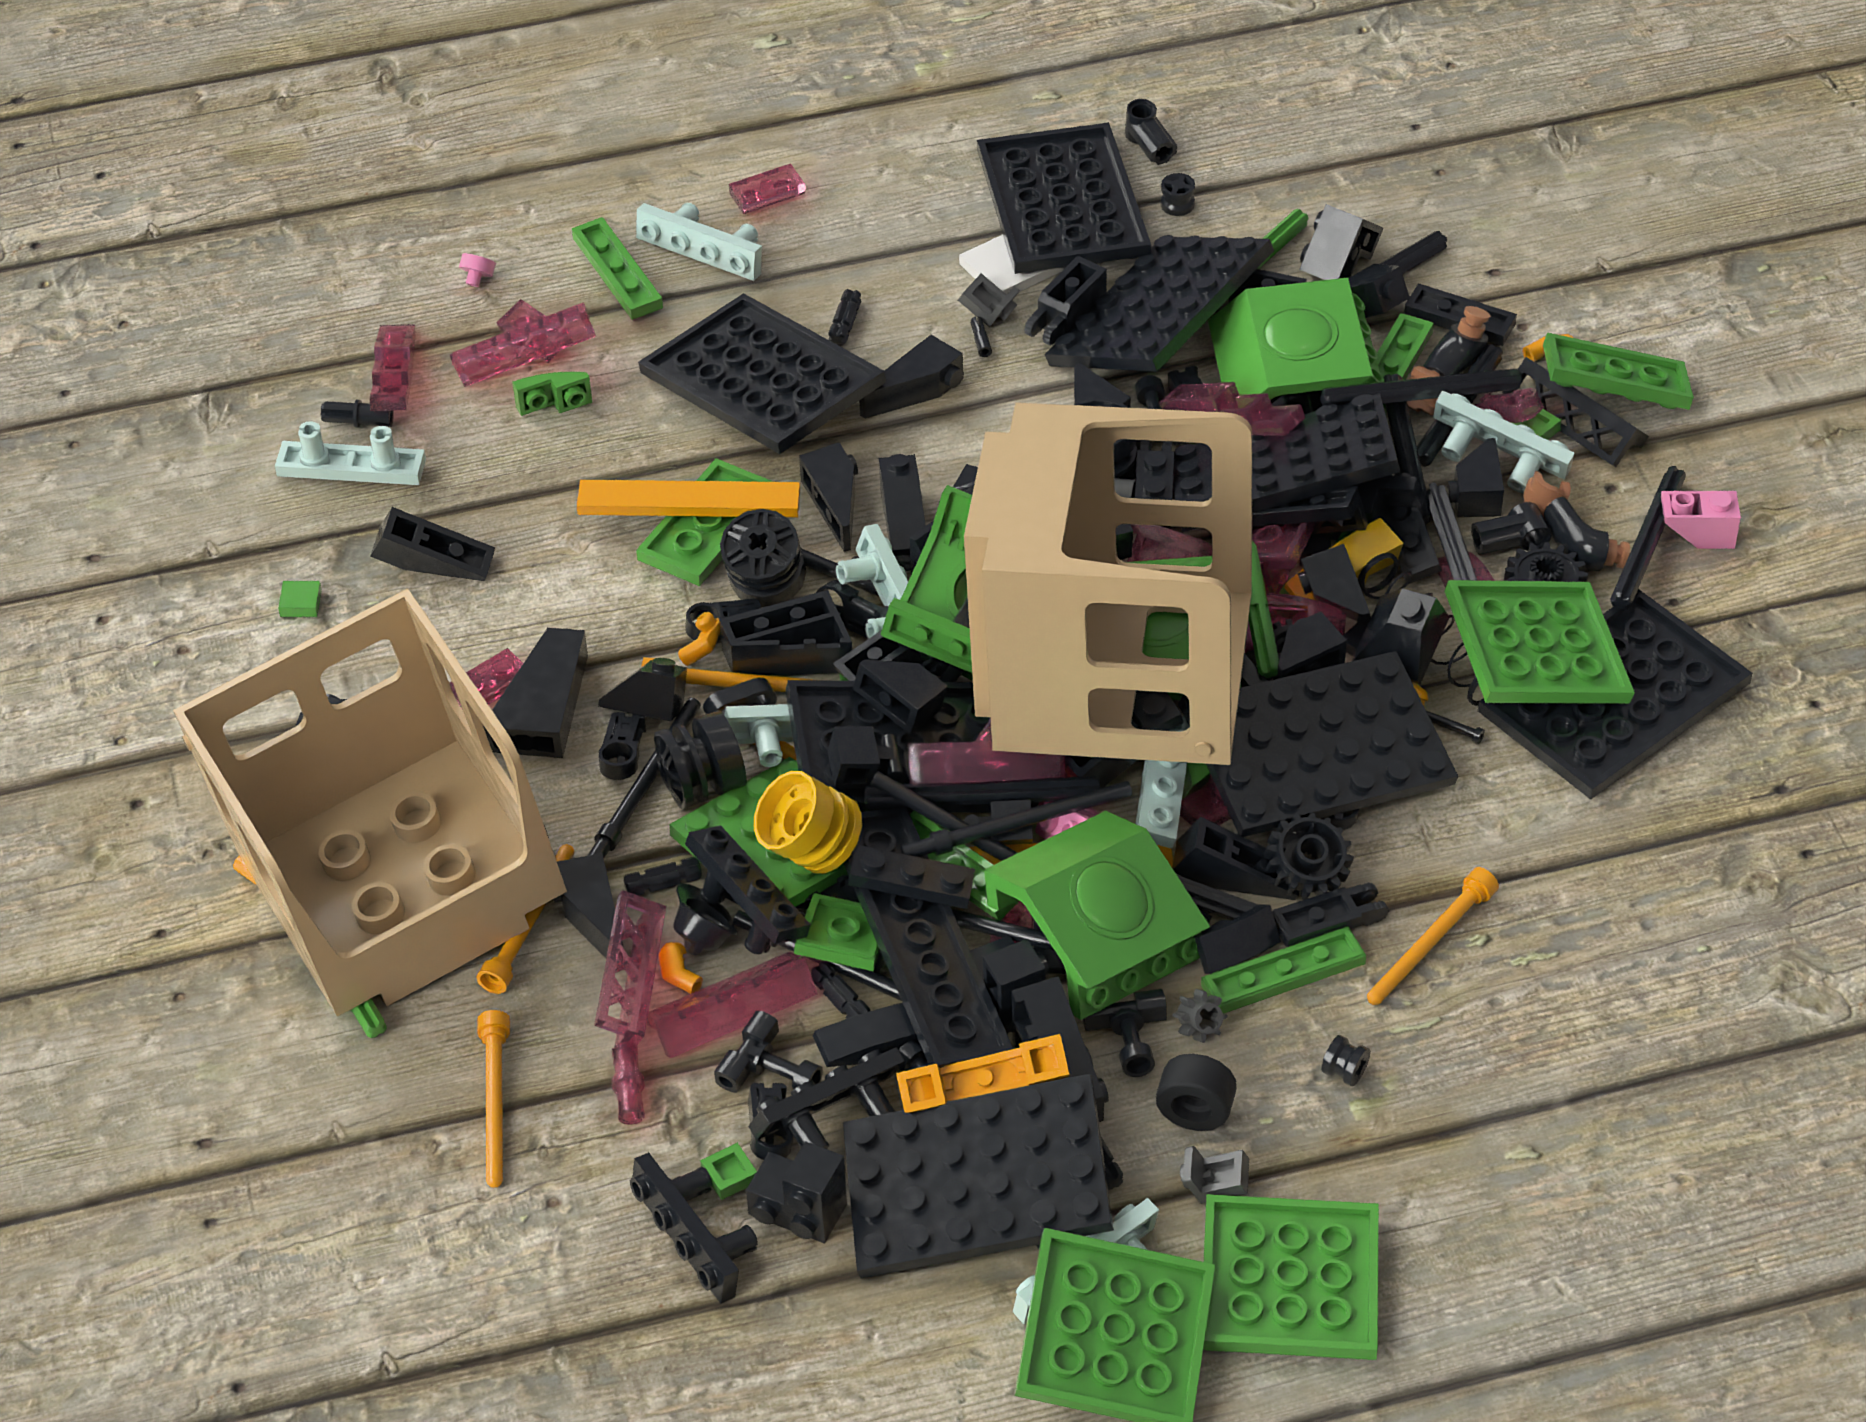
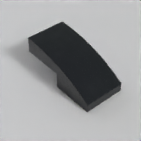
M1258 904L1234 920H1220L1194 936L1205 974H1212L1234 966L1281 942L1271 905Z

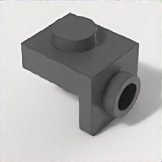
M980 273L957 301L975 316L981 317L982 321L990 327L999 317L1005 321L1017 306L1013 299L1020 290L1014 286L1006 294Z
M1195 1146L1186 1147L1184 1164L1180 1167L1181 1181L1184 1187L1190 1189L1201 1204L1206 1203V1194L1246 1195L1248 1194L1250 1159L1243 1150L1203 1158Z

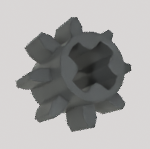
M1195 989L1194 997H1179L1181 1004L1178 1007V1011L1173 1013V1017L1178 1018L1182 1024L1178 1030L1180 1034L1188 1037L1192 1035L1194 1040L1202 1043L1206 1041V1034H1221L1219 1028L1228 1015L1222 1013L1218 1007L1222 1001L1220 997L1208 996L1206 991Z

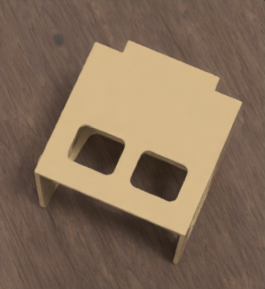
M1015 402L1010 432H985L964 533L975 716L991 717L992 751L1230 765L1252 596L1251 425L1242 416L1226 412ZM1120 439L1195 442L1208 445L1212 451V497L1207 501L1198 502L1124 498L1119 496L1115 491L1114 443ZM1121 524L1205 528L1212 534V563L1205 567L1123 562L1117 557L1116 528ZM1176 612L1188 614L1189 659L1154 658L1143 654L1147 618L1151 613ZM1136 690L1173 692L1187 696L1190 705V727L1181 732L1143 730L1133 727L1131 722Z
M408 588L173 710L184 734L182 739L188 750L192 751L241 860L337 1017L378 994L386 1007L503 944L510 938L530 929L525 914L567 892L522 761L511 738ZM380 640H390L399 664L397 672L393 676L342 703L330 704L320 679L323 671ZM445 670L454 684L462 708L452 692ZM282 691H293L303 714L300 724L242 755L233 754L223 732L224 724L234 716ZM484 727L499 747L512 781L494 756Z

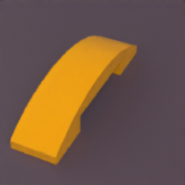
M1057 1034L1020 1043V1048L949 1064L940 1069L938 1064L896 1073L904 1112L913 1113L946 1105L947 1101L1069 1077L1070 1073L1061 1035Z

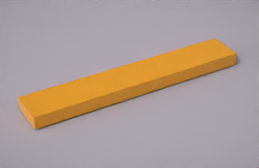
M580 480L577 514L738 517L747 511L766 509L777 511L785 517L798 518L800 482Z

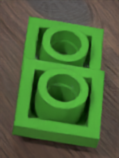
M554 372L512 381L516 409L521 416L555 405L560 414L592 403L590 378L587 372Z

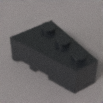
M828 590L719 619L722 651L731 672L768 676L837 674L839 672L835 669L833 663L853 650L850 636Z
M1059 976L1012 990V1041L1015 1047L1020 1048V1043L1060 1034L1070 1076L1066 1078L1091 1074L1094 1083L1099 1122L1104 1121V1103L1109 1101L1108 1091L1103 1079L1096 1076L1090 1052L1083 1042Z

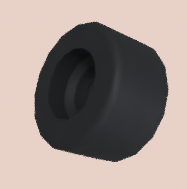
M1194 1053L1178 1055L1170 1059L1163 1069L1156 1093V1105L1162 1115L1173 1124L1195 1131L1214 1130L1224 1125L1229 1118L1237 1090L1236 1078L1228 1067L1209 1056Z

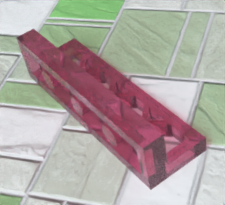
M583 302L452 352L450 358L464 387L594 338L596 333L588 310Z
M622 890L617 897L594 1026L616 1033L614 1052L630 1056L645 1036L667 906ZM627 907L643 912L636 922V926L626 913ZM627 938H631L633 941L630 957L621 946V941ZM622 970L627 972L625 990H623L615 978V973ZM617 1002L622 1006L619 1019L608 1016L609 1006Z
M789 951L643 1015L647 1026L657 1030L666 1056L673 1058L746 1026L756 1010L772 1015L818 993L805 957Z

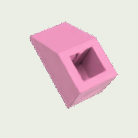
M1737 491L1661 492L1665 524L1697 549H1735L1741 519Z

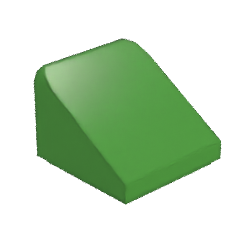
M1187 762L1182 800L1191 796L1213 779L1206 764Z

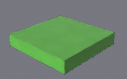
M814 893L805 915L811 926L807 937L796 939L794 954L873 971L880 949L861 904Z

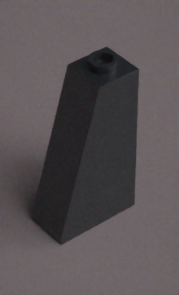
M547 627L492 709L511 738L519 755L563 758L588 659L585 630ZM484 727L492 752L501 753L499 747Z

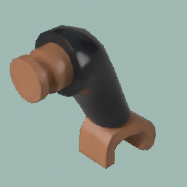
M1466 306L1463 312L1466 317L1461 318L1459 324L1451 326L1450 331L1439 341L1424 365L1413 368L1412 376L1409 379L1461 374L1482 353L1488 342V336L1484 333L1486 326L1483 323L1489 321L1490 314L1481 308ZM1438 398L1407 401L1408 408L1416 412L1423 411L1429 415H1434L1435 404Z
M1535 471L1533 477L1526 484L1523 493V503L1532 502L1538 506L1558 546H1564V553L1576 552V562L1584 561L1586 570L1600 572L1603 566L1611 567L1614 563H1616L1617 568L1623 569L1630 554L1629 542L1622 541L1618 545L1617 540L1609 539L1608 532L1594 529L1586 524L1568 501L1571 492L1569 482L1562 481L1560 487L1557 488L1545 482L1543 475Z

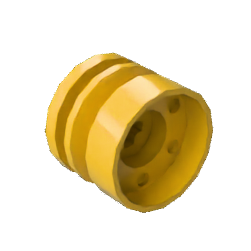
M789 771L778 776L764 791L758 801L754 814V832L758 842L765 848L784 858H789L795 864L803 866L812 873L825 874L837 869L851 855L858 843L862 830V813L857 802L803 771Z

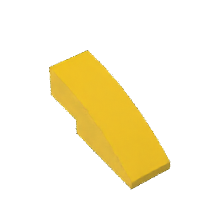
M1379 518L1369 523L1366 530L1353 532L1331 548L1341 544L1345 545L1358 579L1361 570L1375 556L1382 553H1392L1398 559L1403 542ZM1385 558L1371 567L1366 573L1365 584L1369 575L1394 563L1393 559ZM1298 574L1285 584L1284 588L1306 614L1322 607L1316 604L1312 592L1304 594Z

